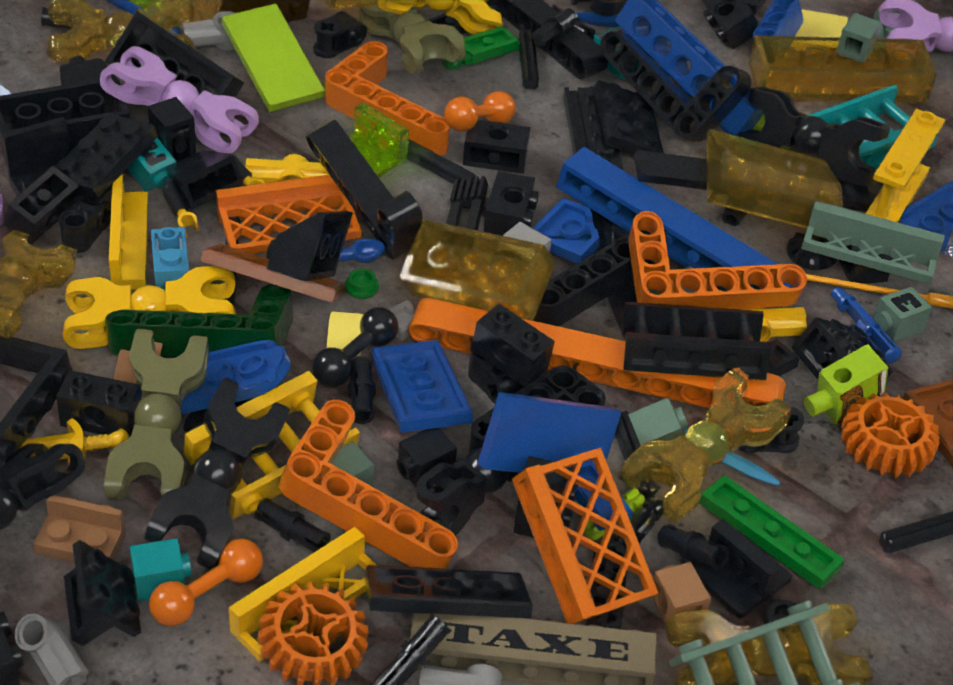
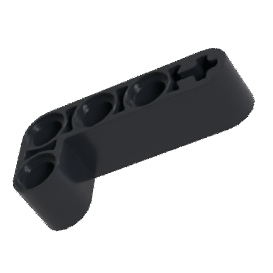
M568 366L552 368L515 393L517 395H538L547 399L605 406L606 400L605 393L599 387ZM494 408L472 423L469 453L483 446Z

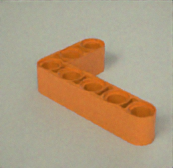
M376 41L368 42L327 71L325 74V103L329 107L397 141H401L402 138L406 137L441 156L448 152L450 127L447 125L444 117L377 85L387 76L388 47L385 44Z
M643 211L637 214L633 220L628 242L638 303L723 309L788 307L798 301L807 283L805 271L795 264L670 270L662 219L654 212ZM642 230L648 231V232H650L651 234H650V235L644 234V233H642L641 231H642ZM644 260H651L656 264H648ZM783 283H788L792 285L794 288H789L785 286ZM750 284L758 286L760 290L752 288ZM716 286H722L727 291H721ZM682 288H689L694 293H687ZM648 290H656L660 295H654Z
M342 400L328 401L289 456L279 482L282 494L345 531L356 527L365 535V542L410 567L447 569L458 548V540L453 532L331 464L346 441L355 419V411L352 406Z

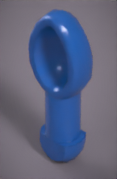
M360 239L351 247L342 249L339 262L356 260L361 263L372 262L382 256L385 252V246L382 242L375 239Z

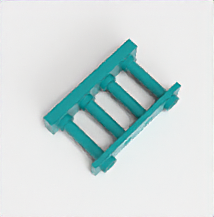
M895 84L807 115L820 117L828 125H842L847 121L861 117H868L885 123L878 117L885 113L903 127H905L910 119V116L894 104L899 88ZM890 127L888 138L881 141L863 140L859 147V155L862 161L877 169L903 128L894 131ZM938 135L936 136L930 148L935 147Z

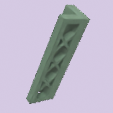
M815 201L801 249L931 284L945 235ZM812 235L826 238L829 242L822 243L811 240ZM846 246H856L861 251L855 252L849 250ZM886 254L891 256L893 260L881 259L878 255ZM915 262L928 266L927 271L914 268L910 263Z

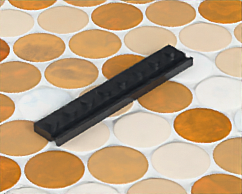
M594 86L578 87L577 91H569V87H564L563 98L573 155L583 147H586L623 170L619 149L607 146L604 143L593 92ZM590 208L593 223L599 235L600 247L597 250H601L629 233Z

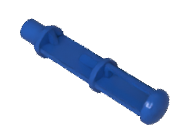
M836 287L832 290L831 296L837 302V308L841 312L846 311L856 322L855 325L867 334L868 338L866 340L872 347L879 348L887 357L886 363L896 362L901 357V348L881 329V326L856 301L853 295H848L841 287Z

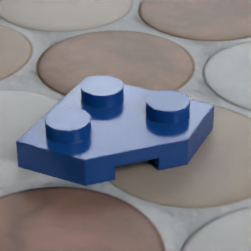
M564 197L533 227L534 230L551 239L550 253L577 264L591 256L600 247L597 228L595 229L590 208Z

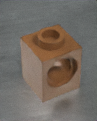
M688 562L677 566L668 565L661 570L655 571L653 580L658 594L651 598L668 630L673 631L705 622L711 597L692 563Z

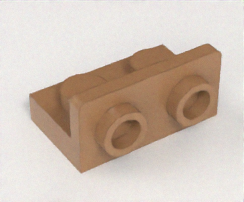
M56 495L48 497L46 501L48 516L33 543L35 554L75 563L72 545L81 540L93 548L100 549L109 558L115 559L126 536L122 510L109 505H97L79 501L72 497Z

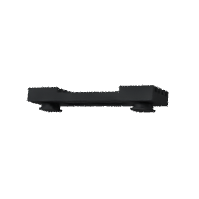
M485 175L481 177V180L476 176L474 181L472 177H469L467 182L465 178H462L461 182H459V179L454 181L450 197L451 206L442 241H439L434 260L437 272L463 270L470 267L488 189ZM462 208H471L464 238H460L458 242L455 237Z

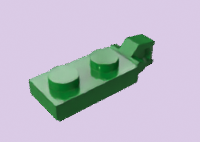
M503 26L463 38L465 59L453 63L443 59L442 65L448 70L459 69L463 64L480 63L484 60L519 50L520 41Z

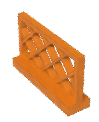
M330 175L216 190V215L218 222L222 224L228 246L251 254L267 252L270 242L275 239L269 235L274 230L281 233L291 228L282 224L286 218L300 223L318 212H352L350 228L348 229L345 241L361 238V228L354 210ZM332 207H340L338 210L332 209ZM309 211L306 215L299 213ZM277 215L274 219L268 218V216ZM238 216L240 220L244 221L239 224L230 220L229 217ZM254 222L265 226L261 232L249 227ZM241 235L253 239L249 243H236V240Z
M601 448L543 466L539 464L526 468L512 478L566 623L578 624L587 619L658 594ZM593 460L598 472L595 484L578 475L582 463ZM573 466L572 471L566 469L568 467ZM555 472L568 479L562 495L549 488L545 477L546 474ZM574 483L591 492L586 508L568 499ZM598 496L608 501L611 505L613 512L609 520L592 512ZM564 507L582 516L576 532L563 524L561 514ZM588 520L606 529L600 545L583 536ZM612 532L624 538L627 546L624 557L607 549ZM579 544L596 552L590 569L580 564L577 560L575 553ZM603 557L620 565L614 582L597 573ZM627 569L639 576L643 591L634 593L621 586ZM593 581L611 590L606 604L598 607L595 606L590 593ZM617 594H620V595L623 596V598H620V599L615 600L616 597H617Z

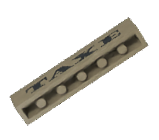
M413 613L410 639L430 618L431 614ZM434 614L451 629V632L446 635L427 657L429 662L426 665L467 671V668L472 665L487 664L501 672L502 681L536 685H653L656 675V633L642 632L636 629L604 628L598 625L568 624L556 620L541 621L510 617ZM420 665L416 671L421 672L422 666Z

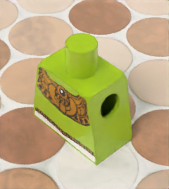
M869 344L822 369L819 373L817 392L804 398L807 412L812 417L825 412L834 424H842L851 404H857L862 397L869 399L873 393L879 397L883 394L886 388L888 366Z

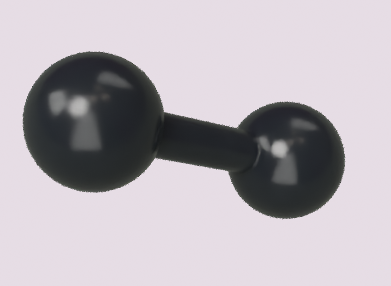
M375 307L365 312L360 320L361 333L343 349L329 347L321 350L315 356L312 370L317 381L327 387H338L344 384L351 376V360L369 344L384 346L394 340L398 333L396 316L390 310L383 307Z

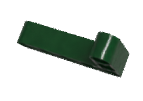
M274 284L262 287L249 315L145 310L113 311L105 318L109 351L114 355H118L122 349L130 351L137 329L152 330L154 341L162 343L160 356L164 358H176L184 353L189 339L193 335L208 338L209 352L259 340L275 341L278 346H283L293 322L291 290Z

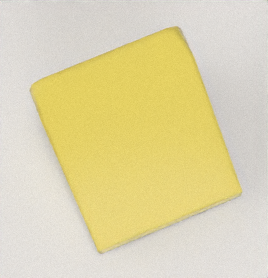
M331 312L326 348L336 347L343 349L361 333L360 320L363 314Z

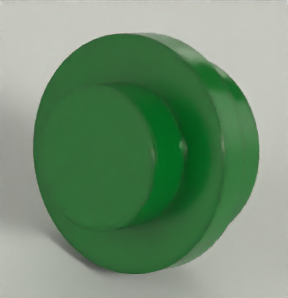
M361 268L352 271L345 282L346 292L358 299L371 298L379 290V282L375 274L368 269Z

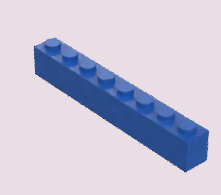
M586 147L580 149L562 165L556 187L626 231L630 232L633 220L640 212L651 211L658 214L667 232L666 245L668 256L685 267L692 266L695 269L778 264L644 182L638 181L634 176ZM783 283L785 286L789 288H794L792 285L788 283ZM750 284L752 288L760 290L758 286ZM717 286V287L721 288L722 290L727 291L724 287H722V286Z

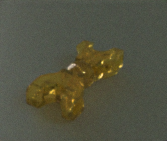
M51 0L48 4L50 19L55 24L70 26L71 29L66 33L51 35L46 44V53L52 60L69 62L75 56H82L86 59L97 50H107V42L114 47L134 16L129 12L116 11L106 17L105 9H95L85 0ZM156 0L146 9H135V13L137 11L194 48L191 38L187 35L170 31L173 27L192 21L194 5L191 1Z
M12 230L3 238L2 249L6 255L0 260V336L9 339L22 328L23 320L19 311L24 307L25 300L31 293L34 294L39 289L61 287L71 278L75 270L77 249L62 244L51 249L37 248L28 244L27 240L30 234L18 230Z
M734 368L715 383L711 409L706 413V421H699L691 425L685 436L681 434L674 440L645 442L623 463L620 480L631 489L639 488L643 480L646 483L654 480L668 485L670 491L664 497V512L662 514L671 522L676 523L698 506L702 479L707 475L708 466H714L722 462L728 452L732 453L740 446L755 447L767 445L788 424L792 407L778 398L764 406H753L746 403L742 398L747 393L749 375L740 368Z
M828 604L830 611L813 619L837 679L842 678L844 685L858 681L860 685H867L873 678L868 660L862 656L846 655L836 649L832 642L833 640L846 638L852 633L858 622L856 612L851 605ZM710 610L677 613L665 624L667 638L674 647H680L698 639H702L704 646L749 630L748 626H735L721 615ZM798 624L786 627L784 632L777 630L795 677L803 678L811 685H822ZM762 636L741 643L751 671L763 677L772 678L777 676ZM725 649L704 656L715 685H732L737 681ZM690 666L685 667L681 671L676 685H697Z

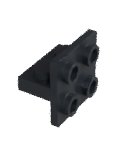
M723 519L712 526L709 541L724 545L729 549L727 564L723 568L719 567V570H716L700 561L691 562L706 590L738 618H743L788 584L792 577L790 572L742 532L734 529Z
M81 540L75 542L72 545L75 569L64 575L71 640L84 646L113 626L132 637L140 634V609L136 601L135 577L132 571L126 565L119 564L104 555L100 549L93 548Z

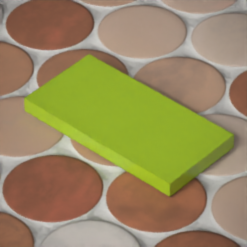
M277 4L222 17L221 24L269 112L324 97L325 90Z

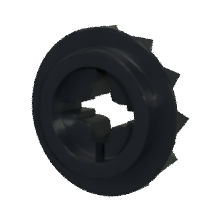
M796 232L793 238H789L786 251L789 258L797 265L811 270H823L830 268L836 263V258L801 249L806 232L804 234ZM812 235L811 240L822 243L829 242L826 238Z

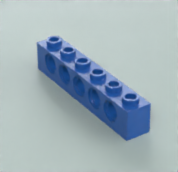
M628 0L614 20L622 28L621 30L626 36L634 39L661 66L660 68L667 76L673 77L681 85V90L688 96L694 98L707 81L720 68L726 66L658 0ZM648 22L650 23V26H651V30H650V31H649V29H648ZM668 41H669L670 46H671L670 51H669L668 45H667V44H668ZM688 61L690 62V65H691V69H690V70L688 69V66H687V62H688ZM736 75L730 80V88L734 87L737 82ZM749 92L720 123L721 129L734 138L738 137L740 132L753 129L764 114L759 107L749 103ZM713 98L710 102V111L716 106V98Z

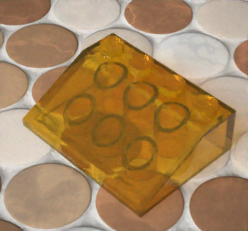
M708 130V203L803 228H808L815 201L843 208L842 186L825 160L720 131Z

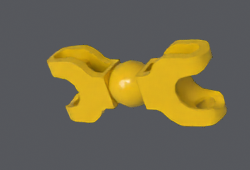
M378 0L380 9L398 15L408 12L413 7L422 9L424 5L433 11L445 10L446 16L456 19L471 34L503 26L501 13L489 8L485 3L488 0Z
M217 266L196 267L185 273L178 280L166 281L165 290L158 286L146 285L138 288L133 294L131 285H115L110 280L102 277L74 280L67 285L65 301L70 310L77 314L70 315L65 320L63 339L70 347L75 349L100 348L108 345L105 318L109 313L117 310L237 314L233 305L229 301L223 300L229 298L234 292L235 275L232 271ZM215 280L225 281L222 284H211ZM85 294L90 297L80 298L76 295ZM78 330H89L84 334L75 333Z

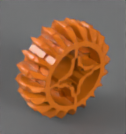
M884 391L880 397L873 393L869 399L862 397L857 404H851L841 425V443L846 445V454L854 455L855 464H866L867 471L871 469L878 470L880 476L885 473H891L895 479L902 473L910 478L914 472L921 473L933 461L940 443V437L938 436L939 426L933 422L934 415L925 414V406H915L913 404V398L906 401L901 399L900 394L890 397Z
M311 580L307 583L306 590H302L294 583L290 589V594L280 590L276 601H269L266 605V614L260 617L259 627L261 630L258 632L257 640L260 645H263L261 648L262 659H271L269 662L270 671L283 670L281 675L283 683L291 677L297 678L296 685H304L305 681H312V685H321L322 680H325L329 685H335L338 676L347 680L351 675L352 668L357 669L360 666L362 655L366 653L368 647L366 639L369 634L368 625L364 624V611H355L357 606L356 599L343 600L345 595L343 588L334 594L329 592L330 586L328 582L322 586V589H315ZM297 616V625L291 627L290 632L282 634V626L288 620ZM344 635V646L331 654L329 651L330 644L334 643L337 637Z

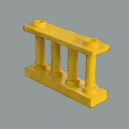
M919 109L914 111L873 176L874 180L884 183V185L867 210V215L897 223L900 222L904 210L910 206L927 178L930 167L920 163L946 119L928 111Z
M307 371L267 393L236 407V409L245 418L258 419L268 413L273 403L278 402L290 408L289 414L295 411H302L312 424L320 412L313 403L317 379L310 371ZM285 421L279 438L292 453L300 439ZM205 424L185 433L183 455L191 465L195 464L199 456L207 451L211 444V438ZM356 427L349 431L343 446L351 442L358 445L360 431ZM267 452L259 456H252L251 458L266 476L247 485L243 478L241 479L240 484L233 490L234 493L231 494L229 509L231 518L235 519L244 513L252 514L258 510L256 508L264 498L272 499L281 494L279 482L286 465L279 468Z

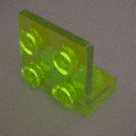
M365 103L356 106L354 109V132L348 137L376 175L380 178L407 160L409 130Z

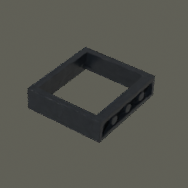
M0 334V364L38 373L0 422V466L4 460L21 448L27 438L33 435L36 426L46 412L52 409L56 395L69 370H73L67 350Z

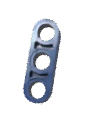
M773 0L753 32V38L761 62L772 63L781 59L804 22L799 0Z

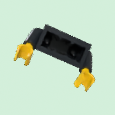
M203 150L166 168L168 178L164 182L163 196L174 216H179L177 220L179 228L193 226L196 228L197 233H199L197 216L192 212H187L188 209L193 210L215 199L216 190L235 188L243 184L246 186L265 184V182L259 178H251L252 173L234 154Z

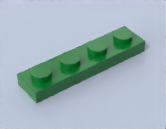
M726 475L719 478L701 494L700 505L721 520H725L734 529L742 532L752 542L819 590L842 569L845 561L843 557Z

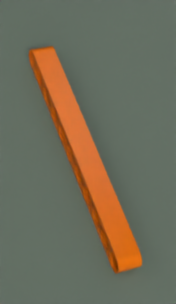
M424 298L418 302L408 332L417 342L439 340L442 348L470 354L477 321L489 311L437 299ZM523 319L555 341L547 372L557 366H568L575 369L591 382L662 398L669 397L670 400L732 414L737 408L746 405L780 407L783 405L786 382L774 374L767 373L766 380L623 370L625 341ZM725 395H733V399H730Z

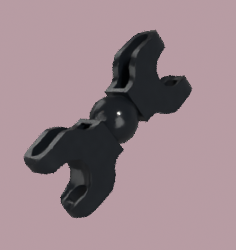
M763 86L750 88L748 101L763 111L765 125L761 131L751 129L740 132L737 140L739 146L760 154L779 149L783 146H796L804 154H817V157L825 159L829 163L832 173L839 180L860 186H870L876 183L873 176L877 170L862 161L859 155V147L863 140L877 142L887 139L890 131L889 125L868 117L847 121L842 125H828L820 117L807 116V114L799 112L795 108L792 98L786 92Z
M227 377L222 379L205 413L204 422L211 438V444L208 450L202 453L196 460L193 479L187 486L170 490L162 495L144 533L145 540L157 542L162 541L172 527L178 525L191 526L199 533L202 540L197 563L209 570L214 567L233 530L232 518L226 508V500L229 493L235 490L241 482L243 464L248 458L262 455L272 449L290 412L289 407L276 402L273 403L271 409L264 417L258 419L245 418L237 411L234 403L239 384Z
M538 395L532 396V397L544 398V397H541V396H538ZM482 447L471 451L465 460L461 458L454 464L443 462L435 465L421 476L417 483L416 498L426 505L420 514L433 521L440 520L443 526L453 532L455 536L463 529L476 508L484 503L485 494L502 489L506 481L511 482L512 478L519 474L518 472L488 470L479 466L477 463Z
M31 443L24 445L4 460L0 466V530L10 526L17 516V510H28L35 503L62 491L82 474L85 468V460L82 451L76 445L57 444L48 449L44 444ZM64 454H67L70 458L69 467L64 472H58L54 465Z

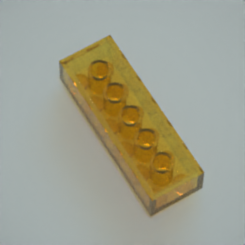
M754 36L749 59L754 86H763L786 92L793 100L849 101L895 84L899 87L895 102H928L937 75L923 40L877 39L874 49L865 62L862 63L837 54L840 38Z

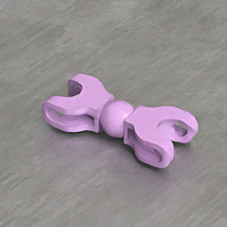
M886 0L879 7L878 11L882 24L895 28L885 40L886 50L890 55L914 58L922 51L932 52L934 47L945 53L953 52V17L939 19L938 13L925 10L913 0ZM890 11H899L901 14H899V13H888V12H890Z
M130 47L122 54L120 63H112L101 72L100 84L103 90L125 103L149 106L177 97L194 116L195 134L198 140L217 152L233 153L240 146L242 137L252 133L258 126L259 116L253 107L235 97L214 95L206 90L199 95L197 88L190 82L183 80L175 81L177 75L170 72L158 56L141 47ZM131 57L138 59L141 67L134 66ZM111 74L118 76L125 83L123 85L114 83L111 79ZM236 115H243L247 118L248 124H242L234 119ZM220 133L227 134L231 139V143L224 142Z

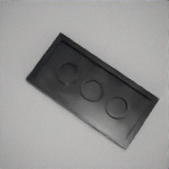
M378 565L366 566L365 583L370 611L531 618L533 605L520 573Z

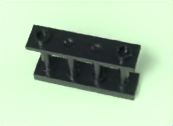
M625 302L622 335L626 336L623 370L766 380L770 344L769 342H760L764 313L763 311Z

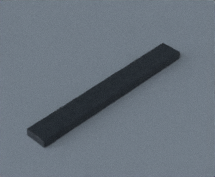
M637 150L634 155L637 178L640 182L815 204V201L837 207L868 210L872 204L868 186L845 182L837 179L836 176Z

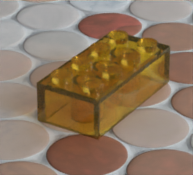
M423 219L399 280L414 297L432 298L490 311L500 303L520 318L533 321L556 263L543 244Z

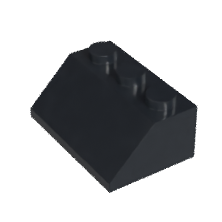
M349 211L318 212L281 232L269 244L266 255L267 259H269L267 269L303 281L335 276L353 213Z

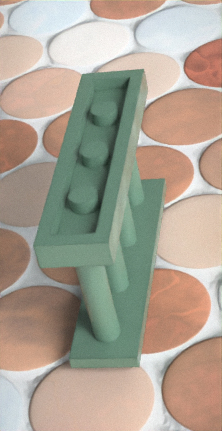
M810 600L788 608L790 615L788 617L704 646L702 639L678 647L680 655L668 660L671 668L689 663L697 685H715L704 656L725 649L738 684L757 685L741 643L762 636L780 685H798L777 630L798 624L821 684L844 685L842 678L837 679L813 619L830 611L827 603L813 607ZM858 681L849 685H860Z

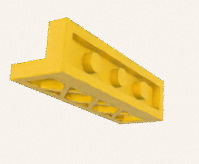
M122 173L112 183L109 243L111 282L115 285H131L132 290H137L140 287L146 286L148 191L125 192Z
M353 527L229 607L230 632L261 662L264 660L261 656L263 645H260L251 634L260 629V617L266 614V605L269 601H276L280 590L290 594V589L294 583L302 590H306L307 583L312 580L315 589H321L327 582L330 588H337L338 591L342 588L346 589L344 590V601L357 598L366 592L365 577L361 580L345 579V572L356 565L361 566L365 571L366 566L376 565L364 553L365 535L356 527ZM288 620L281 628V630H284L282 634L290 632L291 627L296 626L298 621Z

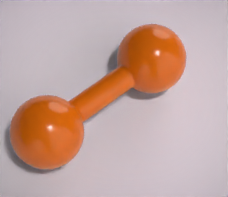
M503 91L490 93L486 96L482 105H476L468 97L459 96L447 103L444 110V118L450 128L460 132L473 128L479 117H485L487 121L506 124L514 117L516 104L511 95Z
M243 538L234 539L224 546L219 556V565L188 585L178 581H166L158 585L153 590L149 599V610L152 617L161 625L168 627L179 626L185 623L194 611L195 598L226 579L236 583H246L256 578L263 567L261 549L251 540Z

